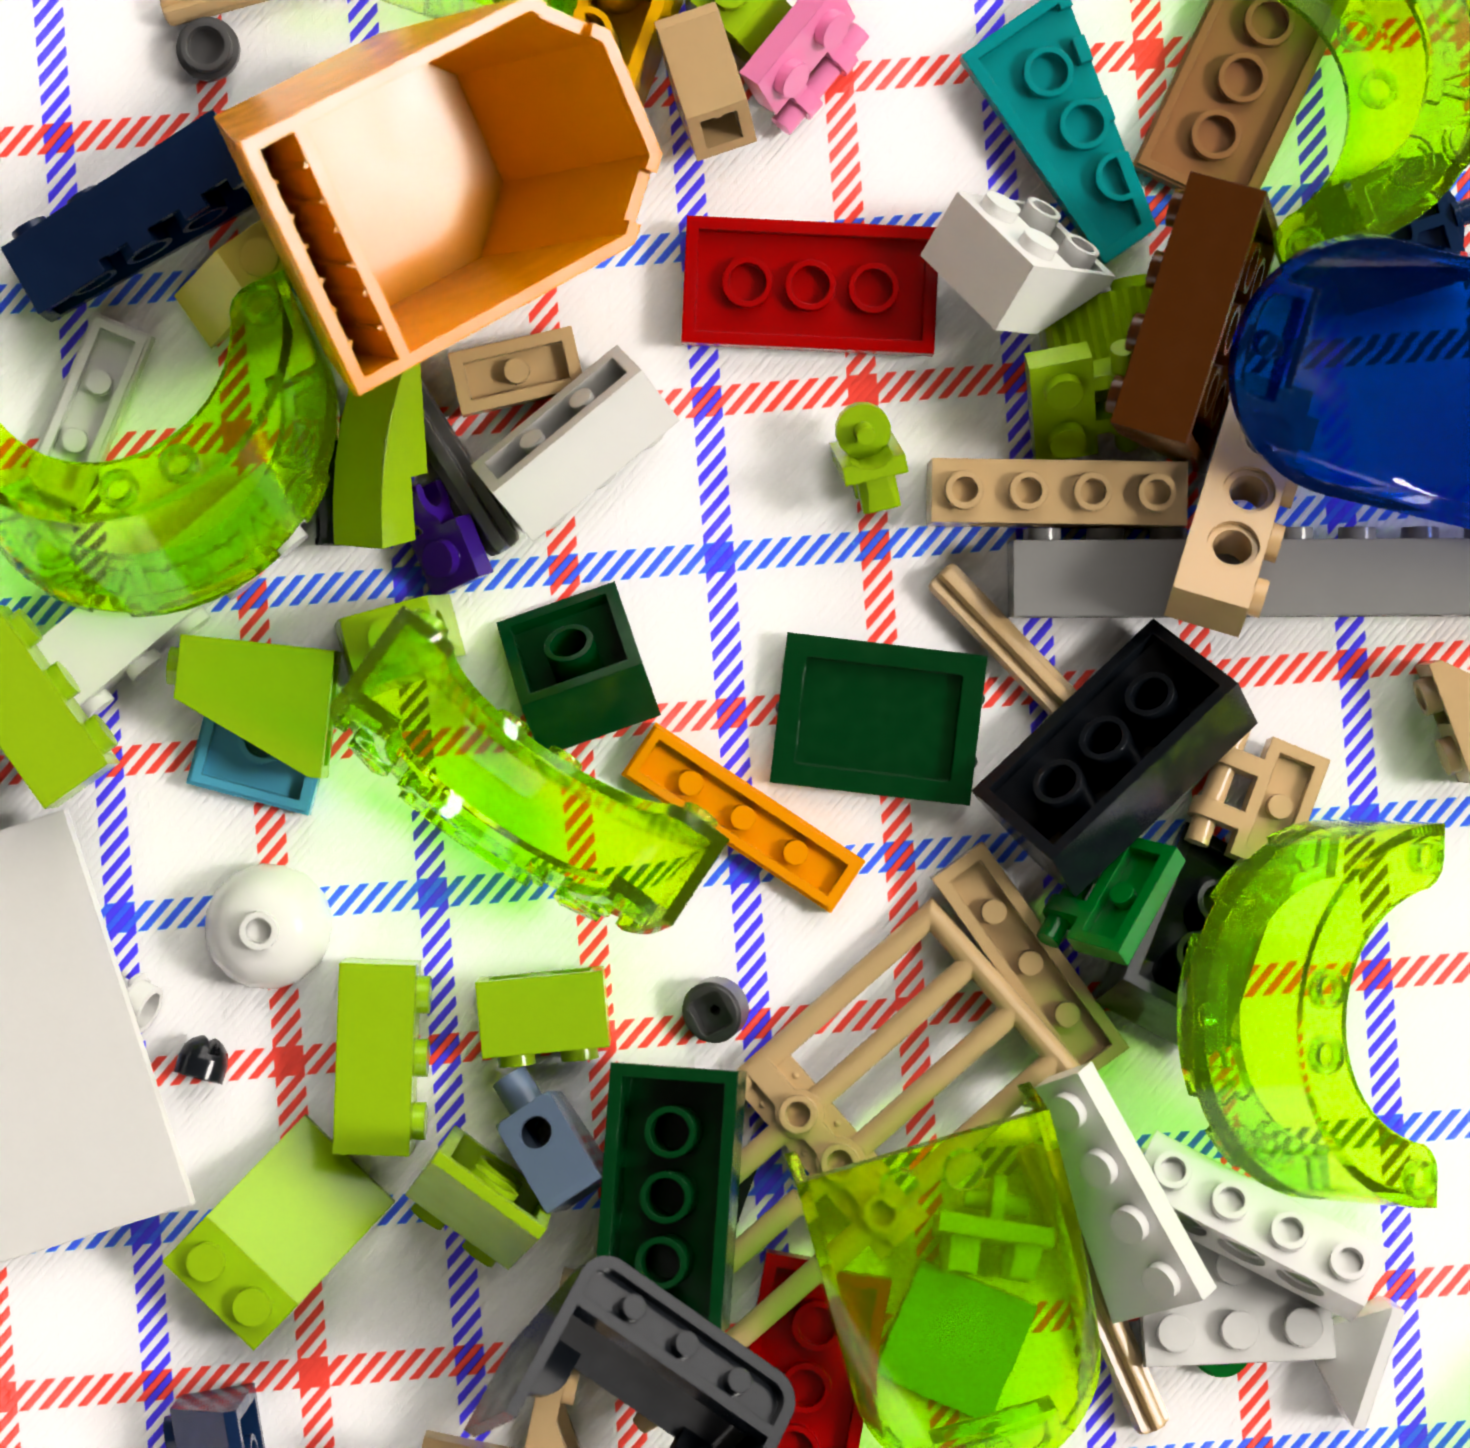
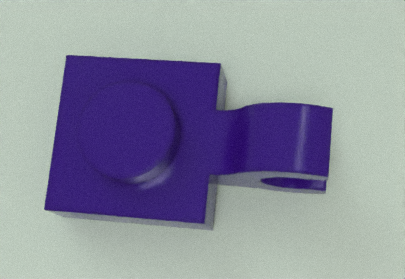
M438 479L423 487L421 484L413 486L414 522L423 533L416 536V540L410 541L431 594H449L493 573L494 571L470 514L454 517L449 495L442 481Z

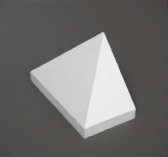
M1381 1295L1367 1301L1365 1307L1352 1322L1340 1316L1333 1318L1336 1359L1314 1360L1339 1413L1353 1428L1364 1432L1405 1310L1392 1299Z

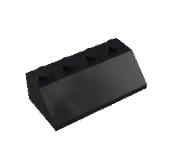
M1153 618L971 791L1034 862L1074 897H1077L1258 722L1239 684Z

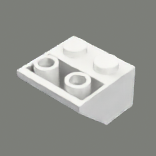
M957 191L920 254L994 330L1037 335L1110 287L1116 277L1097 259L1100 253L1092 243L1078 235L1071 234L1059 223L1061 214L1053 206L1035 197H1029L1026 202L1012 200L995 191H987L985 195Z

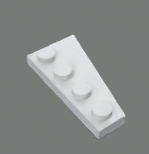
M1089 1062L1044 1079L1033 1089L1112 1323L1115 1324L1203 1301L1217 1287L1094 1064Z

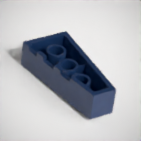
M213 109L97 185L79 191L67 201L65 206L47 218L45 216L36 217L23 223L12 232L11 235L14 239L0 249L38 315L52 323L255 207L213 116L217 115Z

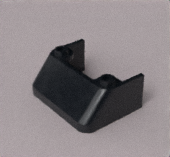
M603 1255L595 1257L577 1267L511 1343L464 1431L476 1437L516 1419L528 1396L545 1397L557 1392L565 1385L575 1368L672 1435L674 1440L670 1448H777L793 1416L795 1394L788 1378L777 1368L621 1259Z

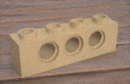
M1238 370L1164 616L1238 638L1247 615L1260 617L1270 580L1259 578L1258 576L1263 560L1276 562L1286 526L1275 523V518L1279 506L1291 509L1302 472L1290 469L1294 453L1307 455L1317 419L1306 416V412L1313 391ZM1260 447L1269 451L1272 455H1259L1250 448ZM1233 501H1248L1251 504H1253L1257 509H1243L1237 506ZM1230 554L1236 557L1241 564L1232 565L1224 563L1216 555Z
M932 458L927 463V527L1124 528L1149 530V528L1187 526L1188 461Z

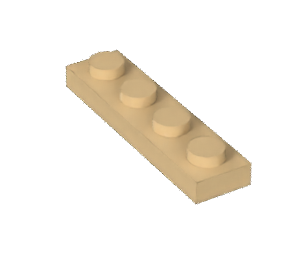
M980 841L930 877L990 963L1081 1065L1092 1062L1096 1070L1099 1071L1130 1048L1059 947H1050L1037 938L1036 934L1042 925L984 842Z

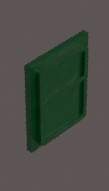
M787 632L780 696L775 706L777 722L769 782L970 806L974 768L978 763L976 750L981 708L985 702L983 691L988 656Z

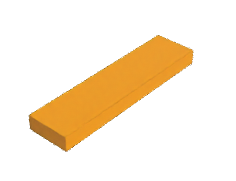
M655 722L621 773L622 776L829 913H832L865 863L864 859L657 722Z

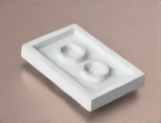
M1193 1240L1191 1242L1217 1288L1203 1301L1139 1317L1143 1368L1336 1359L1333 1313Z

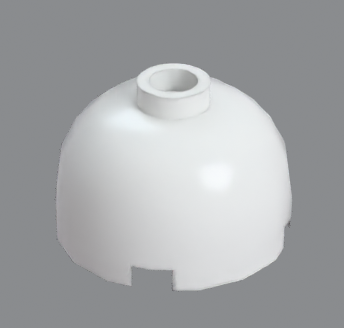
M261 863L235 872L216 889L206 910L204 937L212 959L228 977L251 988L279 989L302 980L322 962L330 943L333 915L325 893L309 875L286 865Z

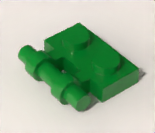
M1138 837L1077 897H1074L1064 887L1059 894H1052L1042 911L1046 918L1036 934L1037 938L1050 947L1058 948L1066 932L1070 930L1066 939L1076 952L1128 966L1186 860L1175 846ZM1094 884H1096L1095 887L1093 888L1091 894L1089 895L1087 901H1085V899H1086L1088 893L1090 892L1092 886H1093Z

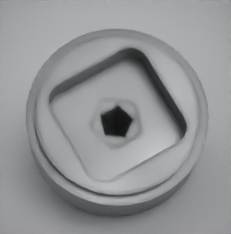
M714 976L702 980L688 991L683 1001L682 1014L686 1026L697 1038L709 1043H721L729 1040L744 1027L749 1015V1005L743 990L735 982L724 977Z

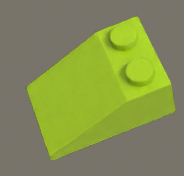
M305 1114L162 1262L254 1351L395 1203V1200L349 1155L333 1154V1139Z
M456 1125L405 1194V1196L415 1202L411 1210L418 1218L440 1231L447 1225L466 1239L462 1244L463 1249L477 1261L490 1268L498 1262L509 1270L541 1238L547 1229L552 1214L545 1212L520 1171Z

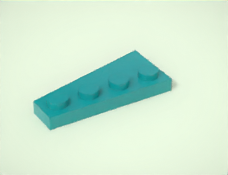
M1040 0L962 54L959 62L1078 234L1099 250L1100 254L1097 259L1105 266L1154 232L1157 226L1129 152L1125 151L1114 122L1116 117L1108 96L1104 95L1092 63L1093 56L1085 35L1081 34L1071 8L1073 5L1072 1Z

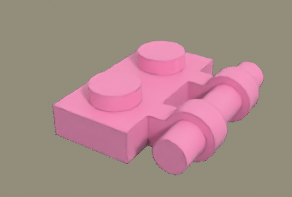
M797 0L739 72L756 101L775 114L771 119L772 122L788 135L792 134L804 118L811 120L823 106L820 98L839 75L846 77L859 61L856 54L869 39L866 31L852 22L856 16L847 0Z

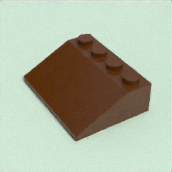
M1190 171L1185 190L1175 188L1171 196L1165 218V226L1172 228L1165 252L1156 250L1150 261L1145 288L1151 289L1152 293L1145 314L1136 312L1129 326L1125 350L1131 351L1132 355L1125 376L1117 374L1111 383L1105 412L1112 414L1110 423L1118 434L1172 461H1188V469L1205 475L1282 236L1267 191Z

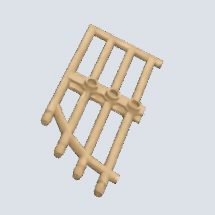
M933 897L736 1069L737 1071H747L745 1099L768 1125L742 1148L739 1185L784 1145L807 1170L809 1175L736 1238L733 1275L824 1194L831 1198L851 1222L726 1332L747 1348L867 1242L880 1256L883 1255L928 1215L927 1211L916 1200L921 1194L1035 1095L1034 1087L1049 1076L1081 1065ZM931 933L955 961L815 1083L791 1054L927 934ZM973 980L997 1009L857 1131L833 1102L966 984ZM1015 1028L1039 1057L899 1180L874 1150L1008 1032ZM638 1412L633 1418L634 1424L644 1434L658 1427Z

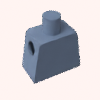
M525 1066L510 1072L492 1086L510 1116L496 1125L497 1131L547 1214L569 1209L602 1186L604 1153L562 1091L549 1090L542 1094ZM543 1119H546L551 1127V1136L545 1145L540 1143L536 1135L537 1126Z

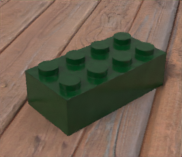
M610 1062L596 1257L609 1255L621 1259L719 1329L726 1331L730 1328L747 1071Z

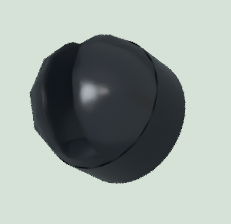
M205 1035L193 1037L182 1046L173 1072L223 1085L228 1067V1053L224 1045L216 1038L209 1041Z

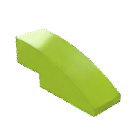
M420 363L361 396H354L350 389H348L340 423L335 458L333 488L334 545L385 549L416 540L411 477L428 473Z

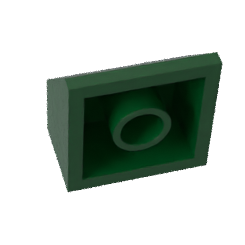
M615 581L496 622L518 700L541 757L661 715Z

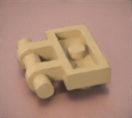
M1250 730L1210 768L1201 795L1193 796L1187 812L1192 819L1184 839L1194 845L1208 848L1215 826L1229 830L1232 834L1224 856L1283 879L1290 874L1331 760L1274 736L1266 739L1261 755L1257 757L1244 751L1251 732ZM1235 774L1251 779L1240 810L1224 803Z

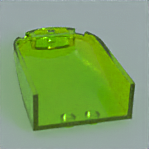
M1030 1082L1017 1085L1024 1113L808 1177L797 1151L784 1154L854 1401L866 1427L883 1448H1059L1076 1430L1092 1402L1100 1374L1101 1343L1088 1263L1050 1110Z

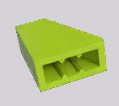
M180 634L179 647H170L166 664V683L175 685L174 699L303 775L320 779L329 777L342 652Z

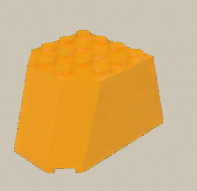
M505 0L378 33L213 116L325 355L354 396H361L636 243L641 227L640 224L636 223L650 174L657 173L663 154L611 30L595 23L588 24L546 6L547 2L542 0Z

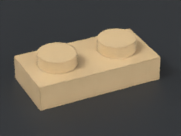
M572 326L448 353L463 418L553 398L582 374Z

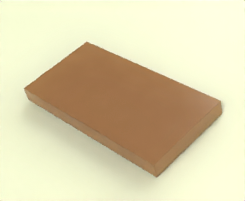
M1209 0L1132 162L1135 171L1174 190L1175 188L1185 190L1190 171L1260 189L1349 0Z

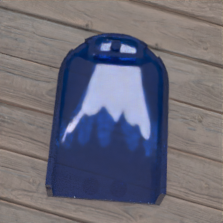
M1379 234L1340 236L1314 244L1296 253L1276 268L1257 288L1247 303L1233 336L1228 366L1229 390L1237 421L1247 440L1261 458L1272 468L1293 483L1310 491L1470 529V253Z

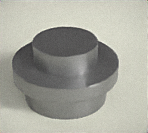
M201 17L189 22L182 29L176 43V54L179 63L190 76L200 81L214 82L227 77L236 68L240 59L241 48L236 33L226 22L214 17Z

